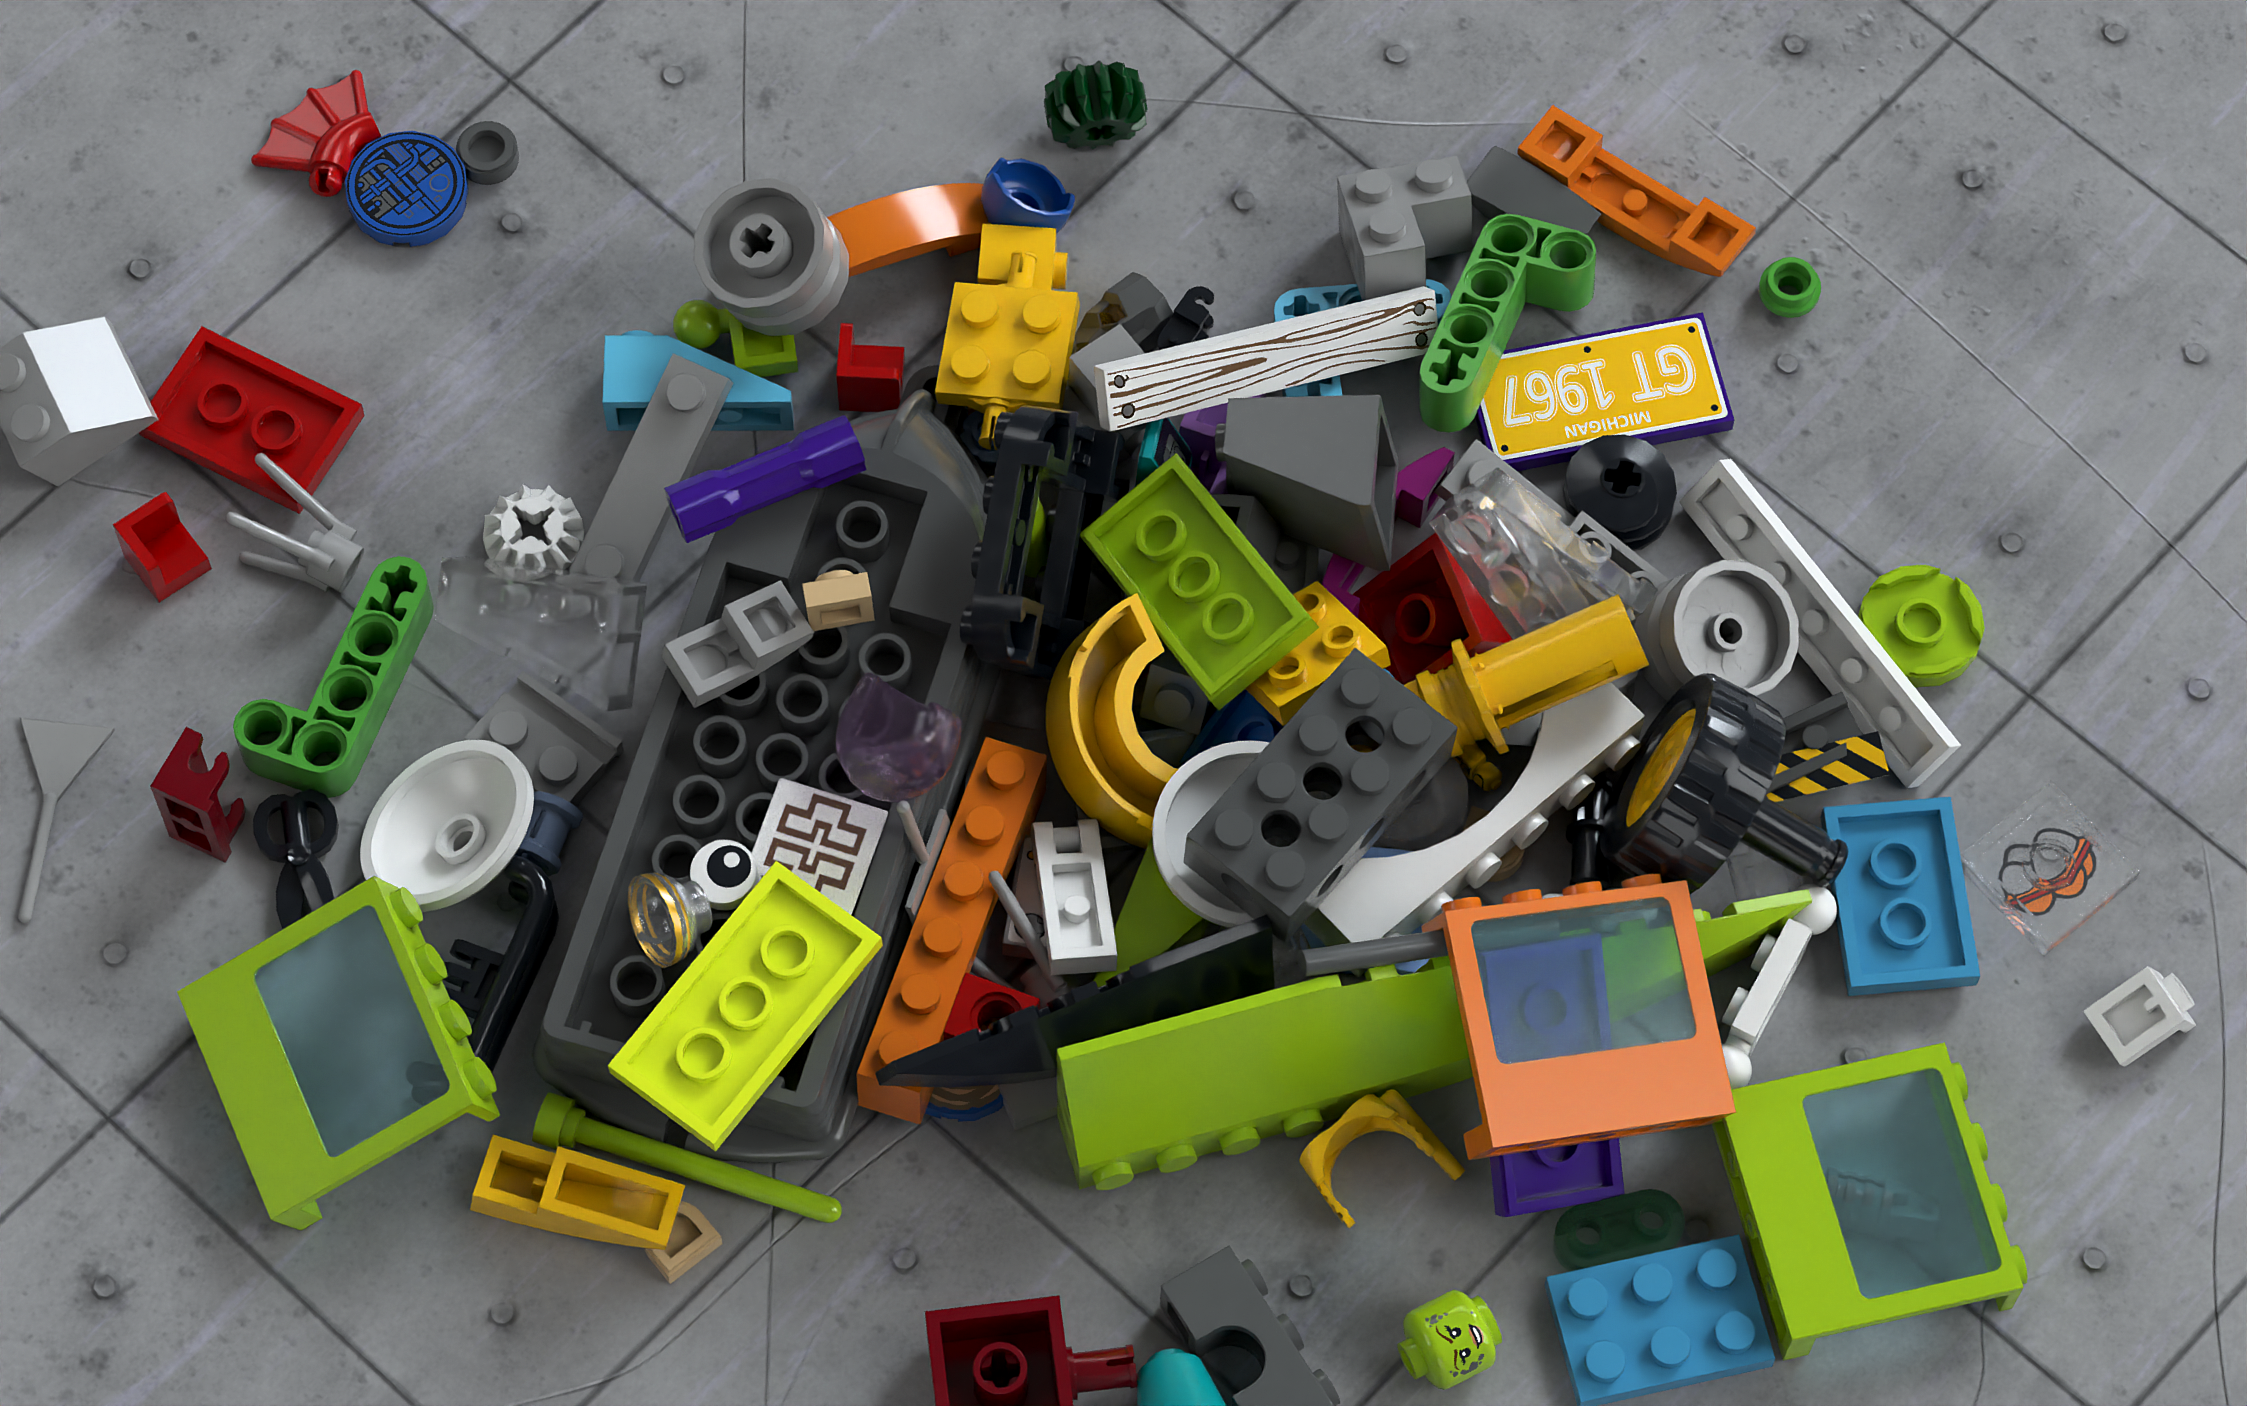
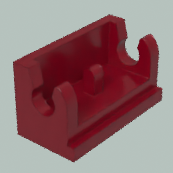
M186 727L150 787L169 837L226 863L232 853L229 844L245 818V804L242 798H237L231 804L229 814L226 817L224 816L217 793L229 772L230 763L226 752H221L215 758L212 769L208 770L201 750L202 734Z

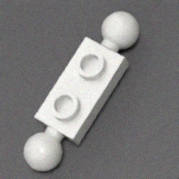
M1810 883L1803 884L1792 891L1809 889L1813 900L1812 904L1799 912L1793 920L1789 918L1778 938L1770 934L1765 936L1750 967L1759 972L1750 992L1738 987L1729 1003L1722 1022L1731 1026L1725 1044H1722L1731 1089L1748 1085L1752 1074L1749 1057L1804 956L1811 936L1826 931L1831 927L1836 918V901L1831 892L1825 887H1819Z

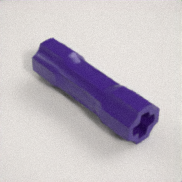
M845 415L800 432L792 441L721 470H707L665 487L664 490L681 535L685 542L689 543L731 526L741 516L807 489L824 488L867 469L859 441L849 420Z

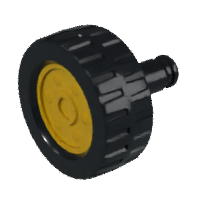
M1710 673L1699 674L1686 682L1653 720L1640 740V749L1627 763L1620 776L1606 810L1605 823L1601 828L1600 848L1604 857L1609 862L1633 877L1660 874L1662 883L1687 880L1689 894L1701 888L1718 871L1739 842L1800 876H1809L1812 878L1813 884L1819 887H1826L1837 878L1845 865L1849 851L1844 841L1840 839L1834 841L1823 829L1765 797L1775 776L1784 748L1786 735L1784 718L1778 710L1755 695Z

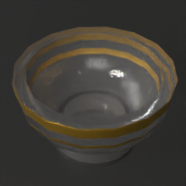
M661 873L642 874L632 879L628 887L630 919L636 937L645 954L654 964L662 968L683 960L692 951L698 934L709 931L712 925L711 907L704 890L695 881L691 880L681 883L673 877Z

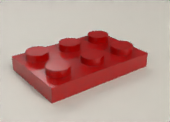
M201 326L150 402L159 420L139 432V435L300 514L304 508L256 464L255 456L259 453L265 454L312 496L365 415L361 403Z

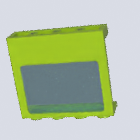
M376 876L369 878L177 991L270 1219L300 1231L323 1218L316 1199L465 1113H470L488 1122L501 1116L492 1097V1093L497 1090L494 1077L487 1065L479 1057H475L467 1039V1036L472 1034L470 1022L460 1005L456 1001L450 1000L442 980L447 977L445 964L435 948L425 942L418 923L423 921V915L416 899L405 887L398 888Z
M1945 1042L1731 1089L1736 1113L1712 1123V1127L1783 1361L1809 1355L1816 1338L1992 1298L1996 1299L1999 1311L2013 1308L2024 1288L2023 1284L2027 1283L2028 1276L2025 1259L2018 1245L2010 1246L2003 1225L2008 1218L2005 1197L1999 1184H1990L1983 1163L1988 1158L1985 1135L1978 1122H1970L1964 1101L1968 1099L1966 1076L1959 1062L1951 1063Z

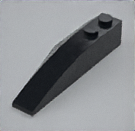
M1267 914L1130 966L1129 970L1106 980V985L1101 987L1097 986L1096 981H1092L1047 1003L1048 1007L1039 1010L1037 1006L1032 1005L989 1024L988 1029L979 1032L978 1028H975L894 1060L877 1071L875 1075L880 1086L945 1088L1016 1084L1057 1077L1058 1048L1274 990L1272 925Z

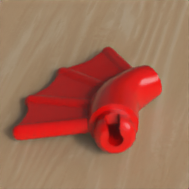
M353 70L350 75L337 84L317 89L308 88L306 91L307 95L301 104L293 111L271 121L270 136L259 152L252 156V164L258 167L309 172L311 174L308 180L309 187L314 193L324 197L338 194L342 188V183L345 182L352 160L368 143L381 137L379 129L371 113L368 111L363 76L359 70Z

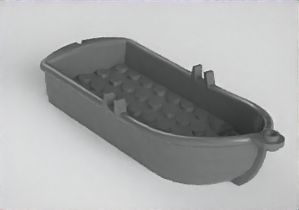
M939 365L924 367L911 376L906 384L898 409L878 412L849 421L862 449L867 470L824 488L807 489L741 516L731 526L716 531L709 545L677 638L720 619L725 605L780 580L808 622L802 583L813 582L819 575L835 570H847L853 574L867 572L875 621L814 631L812 639L773 666L696 708L693 707L669 667H666L532 1053L535 1070L546 1083L552 1085L566 1097L574 1099L575 1104L617 1128L666 1143L668 1130L676 1123L610 1074L608 1064L736 910H717L707 906L698 898L690 878V867L693 858L702 847L717 840L738 842L745 846L752 854L777 784L783 778L888 812L886 822L852 912L853 917L882 937L883 946L715 1152L691 1133L687 1136L684 1149L718 1160L746 1163H782L827 1158L837 1152L847 1138L858 1105L856 1073L913 927L905 905L920 863L915 858L896 806L902 800L909 803L925 847L927 846L939 809L946 810L951 821L954 809L959 807L965 792L966 773L1002 669L982 661L978 657L974 645L965 644L960 638V621L963 611L967 605H972L976 579L972 576L971 560L975 545L979 540H983L987 514L983 510V492L988 478L977 459L957 434L966 406L938 404L937 400H934L931 395L935 393ZM642 874H660H653L652 876L656 877L663 884L675 904L683 936L682 954L679 959L684 958L687 952L688 933L686 921L678 898L672 887L662 876H665L675 887L688 917L691 934L690 949L683 960L671 965L673 961L666 958L657 946H662L669 955L676 956L674 923L659 889L648 879L645 899L648 916L658 939L652 938L644 917L641 901L642 883L645 877L640 876L636 885L635 902L643 933L640 932L638 938L644 943L649 944L662 961L671 965L666 968L654 964L645 954L636 937L630 919L628 887L634 877Z

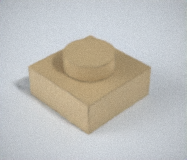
M835 570L819 575L813 582L802 583L808 622L813 631L875 621L867 572L853 574L847 570Z

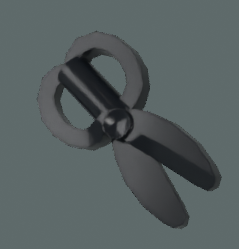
M312 789L298 792L293 797L286 794L271 795L259 804L253 818V834L260 851L269 860L285 863L276 888V911L282 929L301 919L304 894L312 912L334 900L329 876L318 858L325 855L333 847L337 840L339 823L335 807L328 797ZM308 807L317 809L324 820V831L321 837L314 842H311ZM278 810H281L285 840L283 845L275 844L270 839L267 831L270 816Z

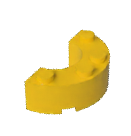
M1136 593L1122 600L1087 627L1063 654L1051 679L1047 695L1046 733L1049 750L1057 773L1076 804L1088 817L1097 819L1098 825L1115 837L1147 849L1152 838L1153 818L1159 797L1170 778L1178 769L1173 768L1152 754L1137 732L1131 709L1134 685L1141 672L1148 663L1165 651L1139 595Z

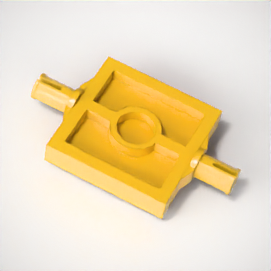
M1021 250L1014 251L1011 254V266L1008 283L1006 284L954 283L935 395L938 404L969 406L984 413L978 443L983 448L991 450L992 440L994 443L995 425L1001 412L1015 413L1023 405L1059 410L1063 408L1069 373V357L1072 355L1080 308L1077 292L1042 290L1032 286L1038 257L1029 251H1025L1024 261Z

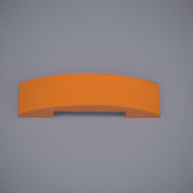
M1554 105L1550 107L1519 145L1517 154L1523 160L1564 184L1599 211L1601 216L1597 222L1646 251L1682 267L1721 277L1755 235L1756 227L1710 199L1704 197L1697 206L1602 148V134Z
M951 183L912 189L874 199L828 216L827 218L841 233L848 250L849 277L944 247L950 257L980 248L982 223L991 224L987 221L981 202L983 184Z

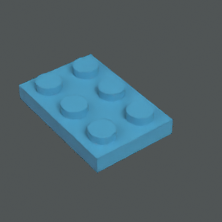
M1951 797L1823 807L1820 816L1822 829L1834 841L1836 839L1844 841L1849 851L1843 869L1831 883L1832 895L1837 905L1836 923L1848 996L1976 986L1980 978V970Z
M1739 1234L1546 1277L1544 1286L1577 1406H1599L1772 1367L1774 1364V1352Z

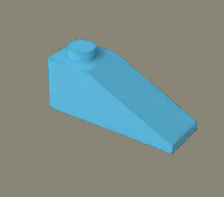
M633 330L622 335L605 336L602 403L607 431H636L673 353L723 375L733 382L732 388L711 431L794 430L792 394L790 390L668 335H654L647 331Z

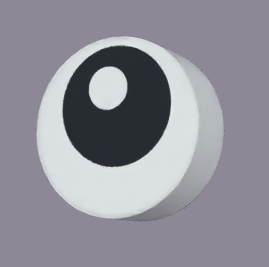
M717 840L705 845L697 852L690 867L691 882L698 898L707 906L717 910L738 908L759 882L758 868L753 855L745 846L732 840Z

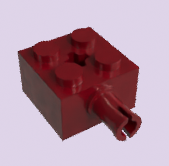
M1059 1295L925 1311L935 1406H1074L1073 1401L1078 1400L1077 1393L1130 1387V1389L1137 1388L1136 1364L1133 1361L1134 1350L1132 1344L1125 1345V1347L1077 1353L1072 1352L1071 1346L1066 1347ZM1006 1373L1009 1386L1003 1388L995 1387L993 1374Z

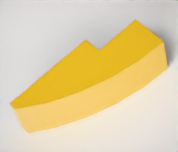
M493 1134L472 1195L470 1210L554 1233L632 1247L665 1250L686 1185L560 1146L557 1147L556 1153Z

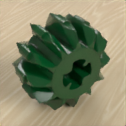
M1098 60L1093 65L1084 66L1078 64L1076 69L1072 71L1059 72L1055 75L1054 80L1045 85V99L1043 102L1047 126L1051 129L1053 140L1063 144L1066 143L1069 148L1076 149L1082 146H1089L1093 150L1101 145L1113 147L1116 141L1130 140L1135 136L1136 131L1141 130L1147 125L1146 112L1148 109L1144 84L1140 81L1138 70L1125 67L1124 63L1114 62L1105 65Z

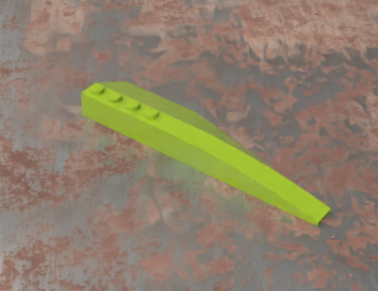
M1809 889L1734 902L1723 910V917L1711 919L1709 912L1702 911L1701 909L1693 910L1707 978L1756 953L1767 934L1778 938L1788 919L1793 920L1799 912L1812 904L1813 900ZM1642 919L1618 923L1613 928L1614 935L1599 939L1608 1025L1685 990L1671 920L1665 923L1662 928L1648 931ZM1588 929L1562 933L1558 934V938L1589 932ZM1449 956L1430 958L1427 964L1421 966L1415 973L1406 975L1398 974L1395 964L1369 968L1365 973L1366 980L1345 986L1341 985L1338 974L1314 978L1058 1048L1057 1119L1079 1190L1094 1185L1097 1190L1115 1189L1133 1180L1134 1174L1159 1168V1171L1163 1173L1180 1171L1193 1165L1197 1161V1157L1220 1150L1225 1155L1241 1154L1257 1147L1261 1143L1260 1139L1285 1133L1289 1138L1306 1136L1322 1128L1325 1121L1341 1117L1352 1104L1367 1094H1375L1380 1098L1386 1091L1395 1089L1406 1099L1472 1078L1473 1074Z

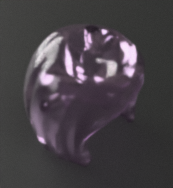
M865 673L853 690L840 716L835 739L837 757L849 781L865 795L879 801L898 803L902 800L909 801L929 792L944 778L950 769L960 743L963 728L962 720L958 715L949 709H945L938 703L931 702L927 706L896 690L879 676Z

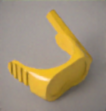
M1395 1089L1386 1091L1380 1098L1375 1094H1367L1357 1100L1335 1124L1315 1137L1306 1146L1299 1158V1163L1334 1214L1349 1229L1356 1222L1349 1215L1348 1210L1342 1207L1335 1199L1332 1191L1331 1175L1337 1157L1352 1140L1374 1131L1396 1132L1411 1139L1428 1157L1431 1156L1452 1180H1457L1465 1171L1463 1166Z

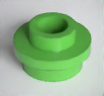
M1796 257L1782 258L1769 265L1764 270L1759 283V296L1766 308L1776 315L1788 318L1800 317L1809 313L1818 303L1821 293V282L1813 267L1808 262ZM1782 286H1792L1800 294L1788 295L1781 292L1779 288Z

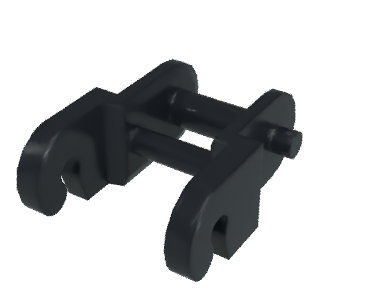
M1196 286L1186 292L1174 309L1173 316L1159 334V350L1209 338L1202 330V327L1206 329L1212 328L1214 319L1203 305L1195 301L1202 300L1205 304L1211 305L1214 302V294L1211 290L1203 286Z

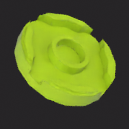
M1929 565L1900 566L1879 576L1869 588V592L1863 597L1858 618L1915 688L1940 686L1961 676L1976 659L1985 629L1981 604L1970 587L1959 578L1955 577V580H1953L1948 575L1941 574V569Z

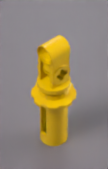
M1616 594L1484 653H1475V656L1472 658L1469 657L1461 639L1451 642L1453 665L1448 666V669L1437 671L1436 674H1430L1426 670L1417 674L1416 680L1404 686L1458 727L1451 754L1452 758L1463 754L1465 745H1471L1476 740L1485 738L1501 755L1509 751L1502 729L1507 728L1509 730L1510 726L1649 666V663L1619 594ZM1365 745L1350 746L1359 752L1367 753L1373 751Z

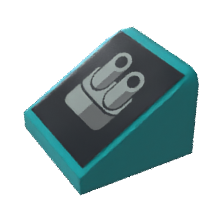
M1168 417L1147 422L1139 453L1135 487L1175 453L1191 469L1192 452Z

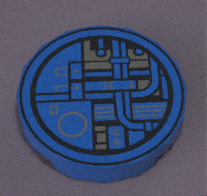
M413 130L388 133L368 143L352 160L345 179L349 212L358 227L377 242L394 246L393 242H409L410 247L427 245L448 234L462 218L467 205L468 183L466 170L454 148L434 135Z

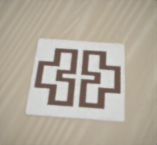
M784 778L779 779L752 851L758 868L759 881L777 861L852 915L886 822L888 811Z

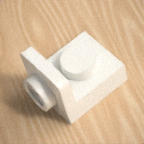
M2148 966L2084 1010V1013L2118 1063L2124 1067L2176 1031L2180 1030L2186 1033L2196 1026L2187 1012L2195 1003L2179 979L2173 973L2163 978L2159 972Z

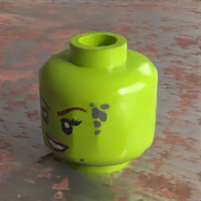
M1451 1290L1405 1315L1403 1328L1406 1339L1398 1343L1397 1348L1406 1369L1415 1380L1425 1376L1438 1389L1445 1390L1490 1368L1496 1360L1495 1346L1502 1343V1336L1492 1312L1481 1297L1477 1295L1470 1299V1297L1459 1290Z

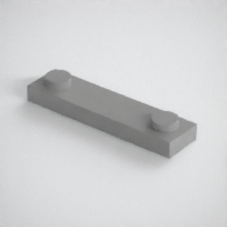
M674 353L672 354L564 581L626 610L672 513L664 488L689 478L732 388L733 382L729 378Z

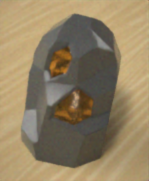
M1132 272L1105 291L1102 299L1086 312L1075 334L1076 352L1119 324L1122 325L1144 353L1152 352L1158 347L1159 334L1173 316V311L1165 296L1145 276Z

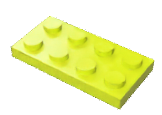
M775 861L608 1064L610 1074L716 1152L883 946L882 937L782 864Z

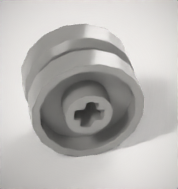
M775 178L747 180L724 191L705 210L694 234L693 261L702 283L747 329L768 336L796 335L819 324L838 305L849 280V253L839 230L824 215L816 203L798 186Z
M1720 560L1660 583L1643 601L1634 625L1635 633L1649 663V666L1641 669L1644 678L1666 701H1669L1686 682L1703 673L1715 674L1758 696L1774 689L1791 671L1799 648L1798 616L1788 592L1771 573L1748 561Z

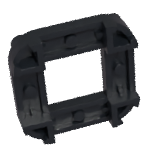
M1023 405L1015 413L1001 412L996 421L994 443L999 453L995 474L988 478L983 492V510L987 514L983 540L977 542L972 554L971 572L976 581L972 605L966 606L961 617L960 638L963 643L974 645L978 657L986 663L1026 677L1051 680L1067 648L1092 624L1082 621L1091 574L1090 565L1094 553L1080 537L1081 531L1101 516L1103 501L1116 503L1129 492L1130 480L1115 478L1119 451L1122 450L1125 443L1120 433L1093 429L1077 421L1078 412ZM1042 480L1060 488L1057 504L1051 506L1047 515L1046 537L1050 541L1047 564L1040 568L1036 577L1035 602L1022 597L1021 593Z

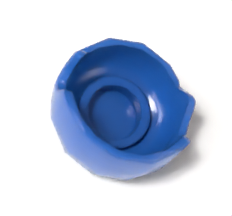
M1000 158L985 178L981 202L987 221L991 224L1056 228L1057 234L1065 226L1070 216L1075 196L1072 193H1066L1061 181L1044 165L1022 158L1014 160Z

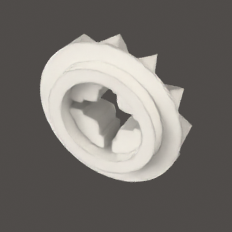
M522 485L517 493L508 497L499 495L494 509L489 515H485L483 542L487 555L499 570L517 579L542 580L561 573L573 563L584 539L583 521L571 497L565 499L555 493L549 485L544 490L529 489ZM518 519L528 520L533 525L544 520L543 529L548 546L542 540L538 541L533 536H528L521 540L520 538L523 534Z

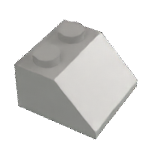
M106 317L22 332L0 347V426L19 466L57 487L159 420L111 320Z

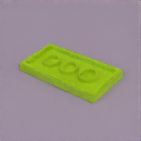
M1177 453L1081 531L1080 537L1128 597L1138 593L1158 636L1218 710L1223 708L1319 628Z

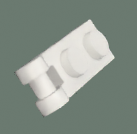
M1097 819L1077 820L1076 826L1053 828L1052 821L1032 823V853L1036 864L1050 974L1062 975L1116 971L1117 949Z

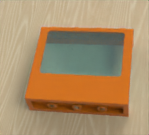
M1647 874L1622 881L1623 888L1606 891L1602 890L1601 882L1592 881L1562 889L1563 896L1544 899L1540 889H1529L1507 894L1502 897L1503 904L1482 906L1480 897L1461 898L1442 904V913L1421 926L1422 932L1444 931L1483 1124L1463 1134L1468 1160L1706 1126L1736 1113L1687 880L1662 883L1660 874Z

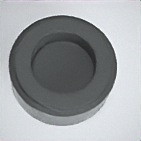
M493 121L475 123L465 129L457 141L456 153L465 166L467 178L475 183L482 185L500 183L509 178L518 166L519 151L516 138L512 131L503 124Z

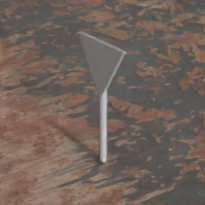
M20 717L44 795L18 916L22 923H28L32 918L56 803L113 734L114 728Z

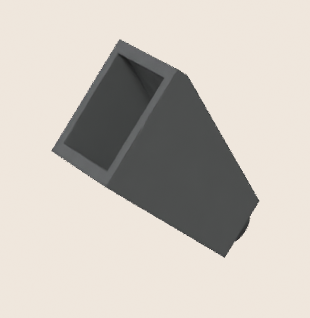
M1380 395L1228 398L1226 423H1218L1215 431L1217 460L1227 463L1226 484L1228 493L1230 495L1255 496L1282 528V534L1374 570L1390 571L1399 461Z

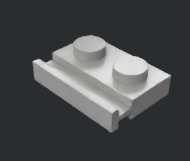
M522 671L517 677L518 682L508 693L504 692L464 737V740H486L506 747L526 767L532 780L534 792L550 793L577 806L606 773L605 768L615 757L619 758L624 752L623 743L525 671Z

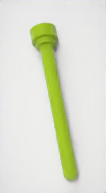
M548 1092L544 1098L535 1122L532 1142L556 1150L558 1146L562 1147V1145L573 1148L576 1143H580L824 1223H833L842 1214V1206L834 1197L586 1118V1111L575 1107L574 1099Z

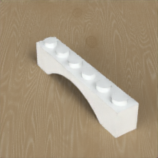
M1611 682L1543 711L1536 745L1528 765L1512 790L1487 816L1459 835L1429 848L1391 857L1361 858L1304 924L1326 946L1412 933L1421 924L1424 925L1442 913L1441 905L1452 901V898L1470 884L1474 889H1477L1485 884L1501 866L1502 861L1500 858L1515 845L1520 849L1530 846L1547 828L1549 822L1546 819L1562 805L1567 810H1571L1581 803L1594 788L1595 782L1592 779L1608 767L1613 771H1617L1625 766L1641 747L1638 739L1645 715ZM1369 968L1350 971L1358 978Z

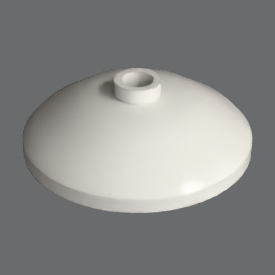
M465 740L448 744L415 761L387 787L367 820L360 847V862L365 879L368 880L376 876L398 888L405 887L416 899L422 912L454 905L484 889L511 862L524 840L531 820L534 790L529 772L524 764L506 747L486 740Z
M1263 741L1225 743L1207 749L1191 758L1176 771L1164 787L1153 818V852L1160 874L1169 889L1194 913L1213 923L1229 928L1251 921L1253 918L1183 863L1186 836L1269 744ZM1322 791L1308 793L1316 799L1326 800L1332 798L1329 794ZM1282 838L1266 840L1269 844L1276 847L1291 845Z

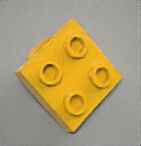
M1318 581L1294 593L1293 596L1319 628L1246 688L1282 726L1290 721L1354 648L1358 649L1382 669L1391 665L1387 646Z

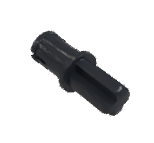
M1601 772L1592 779L1595 782L1592 791L1581 803L1573 808V822L1567 826L1566 838L1572 844L1569 886L1599 881L1601 882L1602 890L1605 891L1611 888L1612 882L1610 880V862L1604 857L1600 848L1601 828L1605 823V813L1612 797V782L1609 778L1605 777L1604 772Z

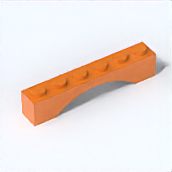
M985 737L857 1070L858 1106L919 1125L921 1124L934 1087L880 1086L875 1073L894 1060L945 1040L944 1029L965 973L970 974L985 929L999 897L989 881V873L991 871H998L1006 882L1018 858V853L1026 834L1030 835L1031 824L1036 819L1046 792L1047 755Z

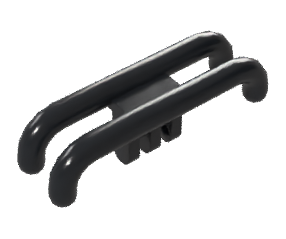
M514 856L503 870L505 876L511 880L508 886L510 896L516 901L527 905L505 954L503 955L465 940L455 939L449 953L456 959L471 964V967L469 969L452 962H444L447 977L443 980L461 987L460 991L445 987L450 1000H454L460 1005L467 1017L475 1019L471 1026L472 1034L467 1036V1039L475 1057H479L487 1065L491 1073H493L551 946L559 921V913L551 880L540 866L521 856ZM417 1062L409 1068L408 1080L415 1086L414 1098L422 1106L443 1096L449 1090V1080L442 1065L437 1066L426 1062Z

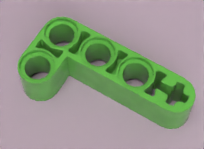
M1515 214L1499 215L1486 223L1421 363L1419 412L1422 421L1428 427L1439 432L1450 433L1460 431L1471 423L1526 302L1567 312L1579 310L1589 304L1595 290L1596 247L1588 235L1574 229Z
M397 556L388 558L378 564L371 574L307 712L268 699L251 701L240 709L235 716L233 729L243 762L250 771L258 776L301 791L308 789L325 794L328 798L340 796L352 787L433 615L432 596L426 572L420 563L408 557ZM391 598L397 600L394 607ZM384 643L390 645V648L381 655L368 656L363 654L365 649L372 644ZM358 697L365 700L355 710L343 711L337 708L347 698ZM274 731L280 733L277 740L271 744L262 746L252 743L256 736L263 732ZM335 752L339 754L336 761L330 765L316 766L311 764L313 759L321 753Z

